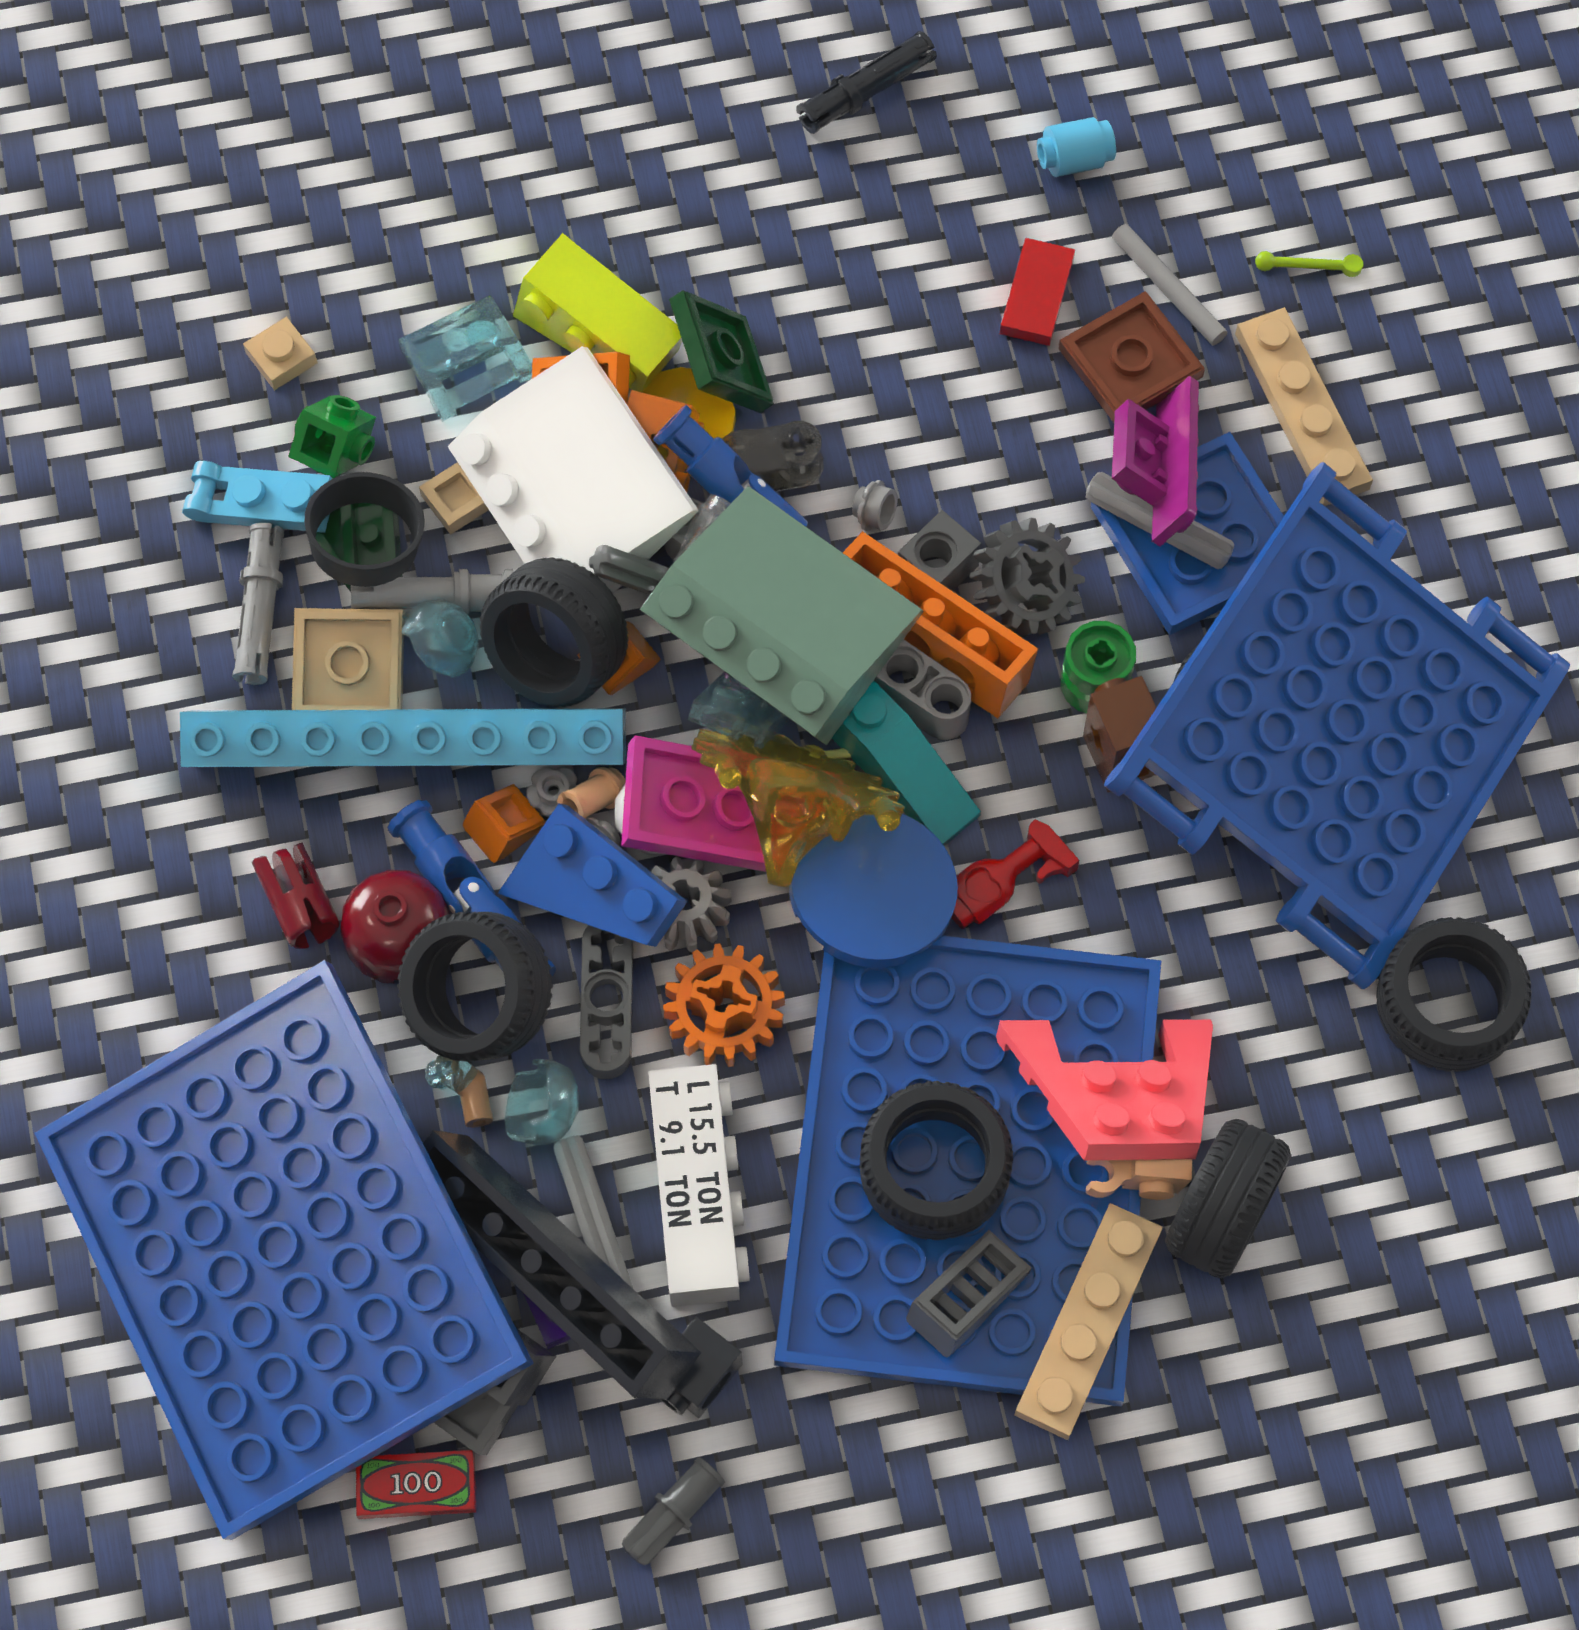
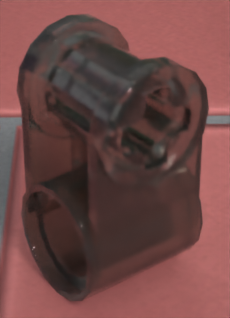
M792 421L787 424L760 429L738 430L726 435L722 439L741 457L753 474L761 477L775 491L811 485L820 478L824 470V459L821 454V435L816 427L805 421ZM795 434H798L799 442H794L793 436ZM803 452V455L795 456V453ZM805 466V473L801 474L800 467Z

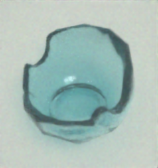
M446 599L428 600L421 602L402 615L404 620H408L401 632L405 636L410 637L415 653L429 669L444 676L457 678L471 668L477 656L479 637L473 619L461 606Z
M533 1059L532 1064L539 1068L532 1071H520L516 1073L506 1104V1134L515 1142L532 1145H550L562 1139L575 1122L579 1112L580 1093L574 1073L570 1068L555 1060Z

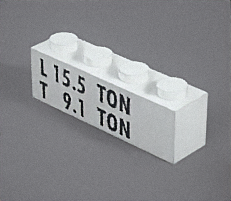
M716 1064L648 1071L671 1307L740 1300L739 1282L750 1281L747 1247L735 1248L733 1226L744 1225L741 1191L729 1192L727 1171L738 1170L735 1136L724 1137L722 1116L733 1115L730 1082H718Z

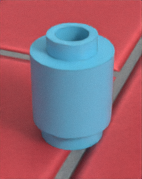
M1092 117L1046 126L1043 138L1037 140V155L1040 165L1043 169L1049 168L1054 177L1103 168L1105 162L1113 161L1116 156L1115 136L1110 123L1107 120L1097 121L1096 118Z

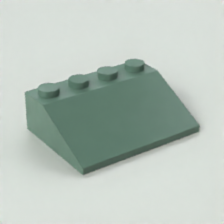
M749 486L671 565L640 608L642 612L825 745L831 740L924 612L917 605Z

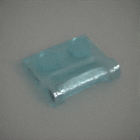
M491 295L398 339L401 352L442 422L457 415L456 409L515 380L523 383L532 378V363ZM501 352L504 353L508 360L448 390L444 388L441 382Z

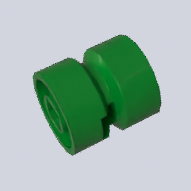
M1092 621L1083 624L1071 634L1066 645L1062 666L1061 691L1066 701L1072 707L1087 714L1090 694L1094 693L1098 686L1115 678H1124L1126 681L1132 679L1136 663V646L1131 635L1121 626L1109 621Z

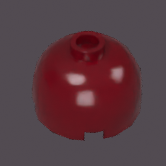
M386 870L368 876L352 889L343 906L340 933L349 959L364 975L381 983L395 984L394 980H399V967L403 964L402 958L406 954V949L410 947V942L428 924L450 913L442 894L428 879L408 870Z

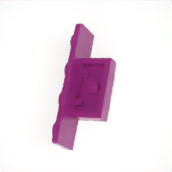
M1188 376L1156 405V417L1130 399H1127L1115 410L1112 479L1126 493L1137 495L1153 506L1152 542L1158 546L1163 545L1176 532H1184L1192 524L1197 514L1199 382L1191 376Z

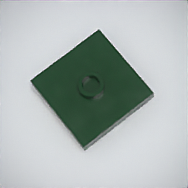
M684 290L671 297L669 301L697 388L758 413L774 405L769 384L746 316Z

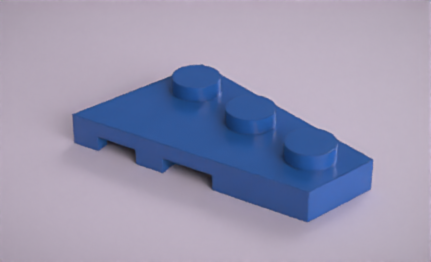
M558 803L498 892L500 895L657 947L688 902L570 806Z

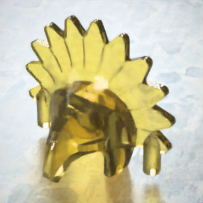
M717 725L714 732L699 729L697 738H694L691 747L692 750L702 754L699 761L701 764L714 769L721 786L726 789H733L739 786L755 821L768 883L780 887L790 886L798 863L808 851L829 835L832 836L835 842L841 843L848 834L854 820L863 815H873L882 830L893 831L899 826L900 817H902L905 809L904 805L898 803L900 796L898 792L881 787L882 778L855 771L856 763L853 761L828 758L821 747L815 745L799 747L782 734H776L770 739L749 727H744L742 733H739L725 726Z

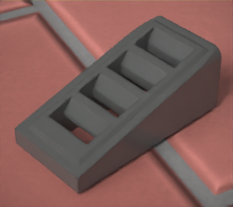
M988 1230L912 1302L906 1320L911 1327L943 1356L949 1357L1025 1279L1032 1268ZM984 1256L1006 1277L999 1281L978 1261ZM966 1273L988 1292L985 1297L963 1278ZM950 1290L971 1308L968 1313L947 1295Z

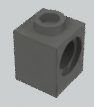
M941 510L898 551V555L951 591H954L979 566V562L973 555L975 551L981 549V542ZM937 557L943 559L947 564L940 568H932L923 561L927 558Z

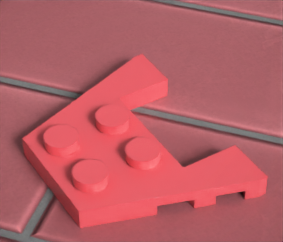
M1211 1019L1163 1020L1158 1037L1166 1062L1147 1060L1144 1062L1090 1061L1087 1063H1063L1061 1061L1049 1020H1000L996 1034L997 1043L1004 1052L1011 1050L1020 1062L1019 1073L1028 1085H1037L1049 1101L1047 1111L1084 1161L1196 1159L1202 1136L1213 1031Z

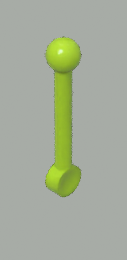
M1262 251L1255 258L1256 267L1261 271H1269L1273 267L1342 270L1346 276L1356 277L1363 268V260L1355 254L1347 255L1343 260L1274 257L1271 252Z

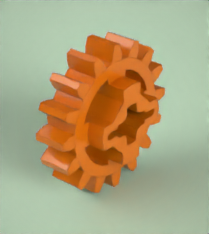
M720 943L714 945L713 957L707 959L698 949L693 951L694 966L690 969L686 965L678 963L675 966V974L680 983L666 982L665 995L673 1001L663 1005L664 1019L676 1020L669 1026L672 1040L686 1036L683 1045L684 1053L690 1056L699 1048L704 1050L705 1065H711L715 1060L716 1054L724 1055L728 1067H734L735 1054L743 1052L750 1061L756 1059L755 1044L757 1042L771 1047L774 1043L773 1034L768 1027L782 1028L783 1014L775 1010L785 1005L784 991L773 990L779 984L777 971L762 974L764 957L759 954L750 962L744 960V946L741 945L736 947L732 956L724 955V950ZM714 974H719L707 981H702L706 977H709ZM744 978L756 988L761 1001L757 1000V995L747 993L743 986ZM724 998L733 1000V1004L728 1005L725 1012L715 1010V1006H720ZM687 1009L691 1010L692 1015L702 1018L705 1023L704 1032L698 1029L691 1021ZM741 1029H747V1031L739 1035L728 1037Z

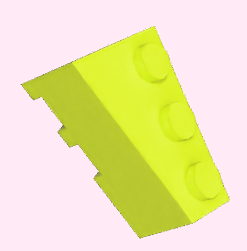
M563 233L523 277L513 317L571 353L583 346L588 347L592 354L621 352L630 355L629 388L634 391L643 392L679 351L682 338L677 324Z

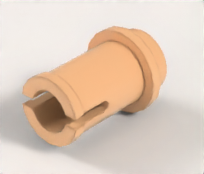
M598 767L590 773L588 780L571 790L562 792L558 796L557 803L570 806L586 819L603 808L614 809L615 798L626 780L615 768Z

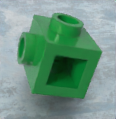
M330 395L302 409L295 424V435L288 457L312 468L318 473L336 478L358 465H363L370 457L375 444V438L371 436L376 417L361 410L360 405L351 398Z

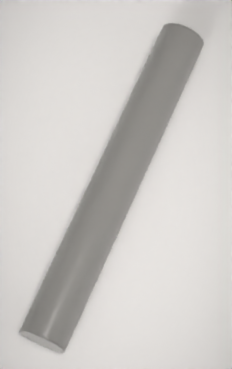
M1123 224L1117 228L1112 235V239L1212 346L1221 342L1227 335V330L1128 224Z

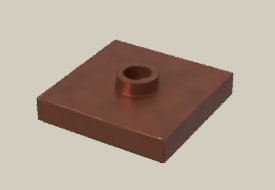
M1146 291L1059 340L1058 349L1113 423L1115 410L1127 399L1132 400L1147 410L1161 402L1188 376L1199 380L1203 377L1205 371L1204 366Z

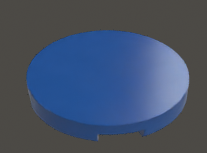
M882 808L851 809L835 814L818 824L805 837L797 850L789 880L790 901L795 917H799L801 923L812 937L824 946L823 950L841 961L872 968L904 964L907 959L925 951L940 939L953 915L958 890L953 862L941 841L928 828L915 819L896 811Z

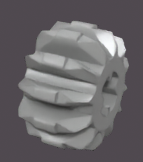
M677 856L672 859V871L669 873L664 868L655 865L652 873L680 896L688 898L692 909L681 910L666 932L665 948L669 949V951L673 950L677 946L679 939L686 940L687 949L693 952L697 950L698 936L714 943L718 938L715 926H727L729 924L730 913L724 907L732 902L731 891L726 888H720L723 882L720 871L714 870L704 874V861L695 860L690 869H683V862Z

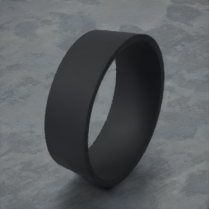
M371 472L349 473L326 482L309 500L304 519L311 553L317 565L333 579L359 587L382 585L404 574L416 557L425 525L422 506L410 489L391 477ZM355 503H370L388 508L399 515L407 524L413 543L405 552L390 561L374 565H358L339 560L330 555L318 544L315 537L321 522L336 509Z

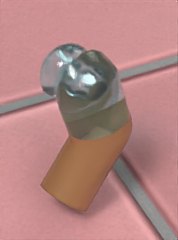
M440 1055L437 1056L436 1060L430 1061L427 1064L425 1078L432 1088L444 1090L448 1087L460 1095L466 1127H481L493 1122L486 1079L481 1071L468 1062L455 1061Z

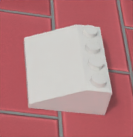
M580 347L482 411L448 446L524 564L541 558H562L572 563L575 562L594 574V569L589 567V558L595 554L596 548L600 545H608L649 560L699 511L588 347ZM600 578V580L606 584V586L612 591V593H614L620 586H622L620 584Z

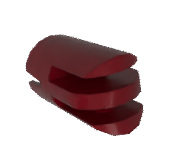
M302 842L293 846L294 860L287 849L273 852L272 861L275 874L266 856L254 858L252 861L254 870L289 945L296 949L309 948L304 933L306 930L309 929L317 943L321 944L330 939L337 932L340 925L334 908Z

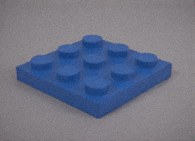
M1231 432L1197 447V514L1194 521L1233 541L1234 549L1232 555L1222 569H1216L1167 542L1158 546L1152 542V534L1091 502L1090 507L1169 636L1223 609L1284 517Z

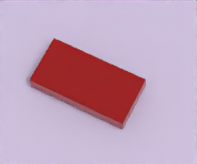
M1025 238L1002 318L1000 334L1050 346L1074 261L1075 249Z

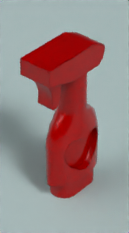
M1035 819L1029 825L1027 841L1003 859H981L956 875L958 885L957 900L951 918L961 929L966 928L972 922L978 925L1010 900L1014 894L1016 877L1040 858H1042L1045 864L1037 872L1036 881L1039 884L1056 874H1063L1068 878L1078 870L1080 860L1049 825Z

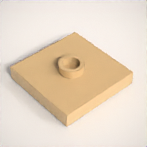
M294 608L292 710L402 709L405 612L398 609Z

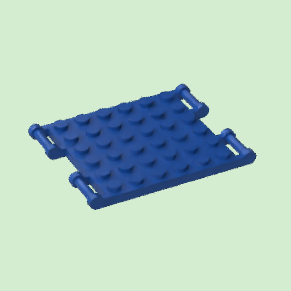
M1321 462L1308 475L1303 483V489L1122 761L1108 775L1104 787L1117 797L1122 794L1128 797L1179 838L1178 845L1191 855L1201 849L1218 824L1298 887L1294 896L1279 911L1276 922L1288 932L1295 930L1347 970L1350 981L1360 989H1365L1381 973L1392 949L1404 936L1567 674L1570 663L1558 653L1549 654L1500 614L1501 607L1490 597L1483 598L1475 605L1467 617V622L1390 560L1404 539L1407 530L1394 519L1389 522L1336 480L1337 473L1326 463ZM1324 497L1373 537V545L1319 502L1321 498ZM1487 632L1536 670V678L1485 637ZM1144 766L1200 809L1194 820L1138 777ZM1316 902L1370 944L1364 955L1310 913Z

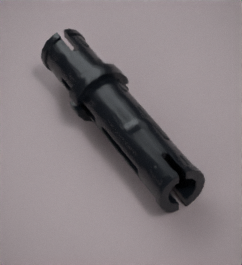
M918 31L900 45L887 51L854 73L845 77L843 74H840L831 81L830 87L796 106L798 114L806 113L798 117L800 122L809 133L815 134L840 116L848 112L850 115H853L860 111L865 101L936 59V51L932 50L927 53L928 50L935 48L931 39L924 32Z

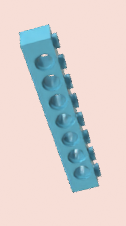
M626 708L180 712L181 767L623 765L626 763Z

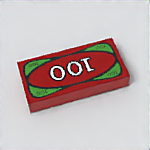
M472 1450L378 1455L356 1467V1516L358 1519L476 1512L475 1453Z

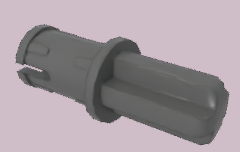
M697 1457L694 1464L665 1495L661 1493L656 1494L654 1499L657 1503L623 1539L622 1546L625 1551L643 1566L648 1565L682 1528L689 1530L692 1527L690 1519L706 1503L711 1495L724 1485V1479L705 1460Z

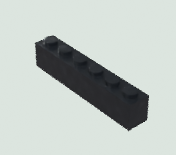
M432 1130L423 1145L474 1246L632 1397L668 1399L702 1352L468 1135Z

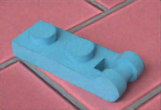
M197 461L191 476V480L195 483L193 493L186 496L182 513L186 517L199 522L251 526L255 523H270L272 528L280 526L288 530L306 531L304 519L309 500L322 485L333 478L330 475L222 467L209 461ZM216 489L226 490L224 501L213 500ZM329 515L321 522L317 532L325 533Z

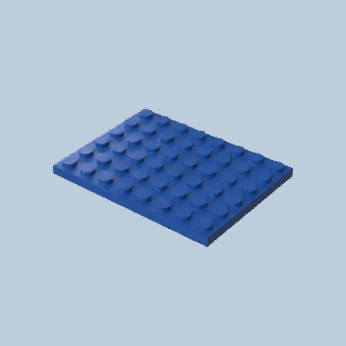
M942 936L925 951L907 959L906 963L891 967L872 968L853 965L841 961L824 951L774 1366L1023 1395L1109 1204H1114L1140 1216L1141 1197L1139 1196V1190L1122 1189V1185L1113 1194L1104 1198H1096L1086 1194V1186L1091 1181L1107 1182L1109 1180L1108 1171L1100 1165H1088L1087 1161L1083 1160L1047 1111L1049 1101L1037 1085L1027 1084L1018 1071L1020 1062L1011 1050L1004 1052L997 1043L996 1034L1000 1020H1049L1063 1063H1087L1090 1061L1144 1062L1153 1060L1162 960ZM928 1081L959 1084V1086L967 1087L975 1091L979 1096L984 1097L1004 1120L1013 1147V1165L1008 1189L996 1212L977 1229L965 1235L945 1240L916 1238L889 1225L870 1204L864 1192L860 1176L861 1142L872 1114L875 1113L876 1109L886 1099L897 1091L905 1089L910 1085L923 1084ZM927 1120L910 1125L892 1140L887 1151V1168L894 1181L905 1192L924 1201L948 1202L961 1198L980 1183L985 1171V1157L977 1141L963 1128L946 1121ZM990 1230L1032 1269L1025 1279L953 1354L945 1357L909 1325L906 1317L912 1302L979 1238ZM984 1256L978 1261L999 1281L1006 1277ZM967 1273L963 1276V1278L966 1279L974 1288H976L984 1297L988 1294V1292ZM951 1290L947 1293L965 1312L968 1313L971 1310ZM1133 1296L1085 1401L1086 1403L1120 1407L1123 1405Z
M326 960L35 1132V1136L222 1538L225 1540L237 1538L534 1364L335 968Z

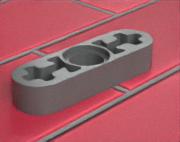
M588 925L582 937L580 1053L582 1063L591 1075L599 1079H613L627 1070L632 1059L633 940L614 934L615 942L623 945L613 948V970L603 969L601 948L593 944L602 943L604 934L613 933ZM592 969L597 970L596 972L590 973ZM624 969V973L618 972L619 970ZM610 984L621 990L623 1000L617 1008L603 1011L597 1009L592 1004L591 995L601 985ZM590 1022L596 1023V1025L589 1026ZM624 1022L622 1027L616 1025L618 1023ZM600 1025L611 1026L613 1048L621 1050V1052L612 1053L611 1062L608 1063L600 1062L598 1053L591 1052V1050L600 1049Z

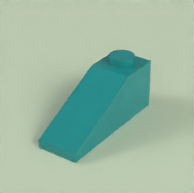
M873 681L832 739L841 748L848 751L851 759L908 817L915 819L928 828L945 846L981 816V811L910 716Z

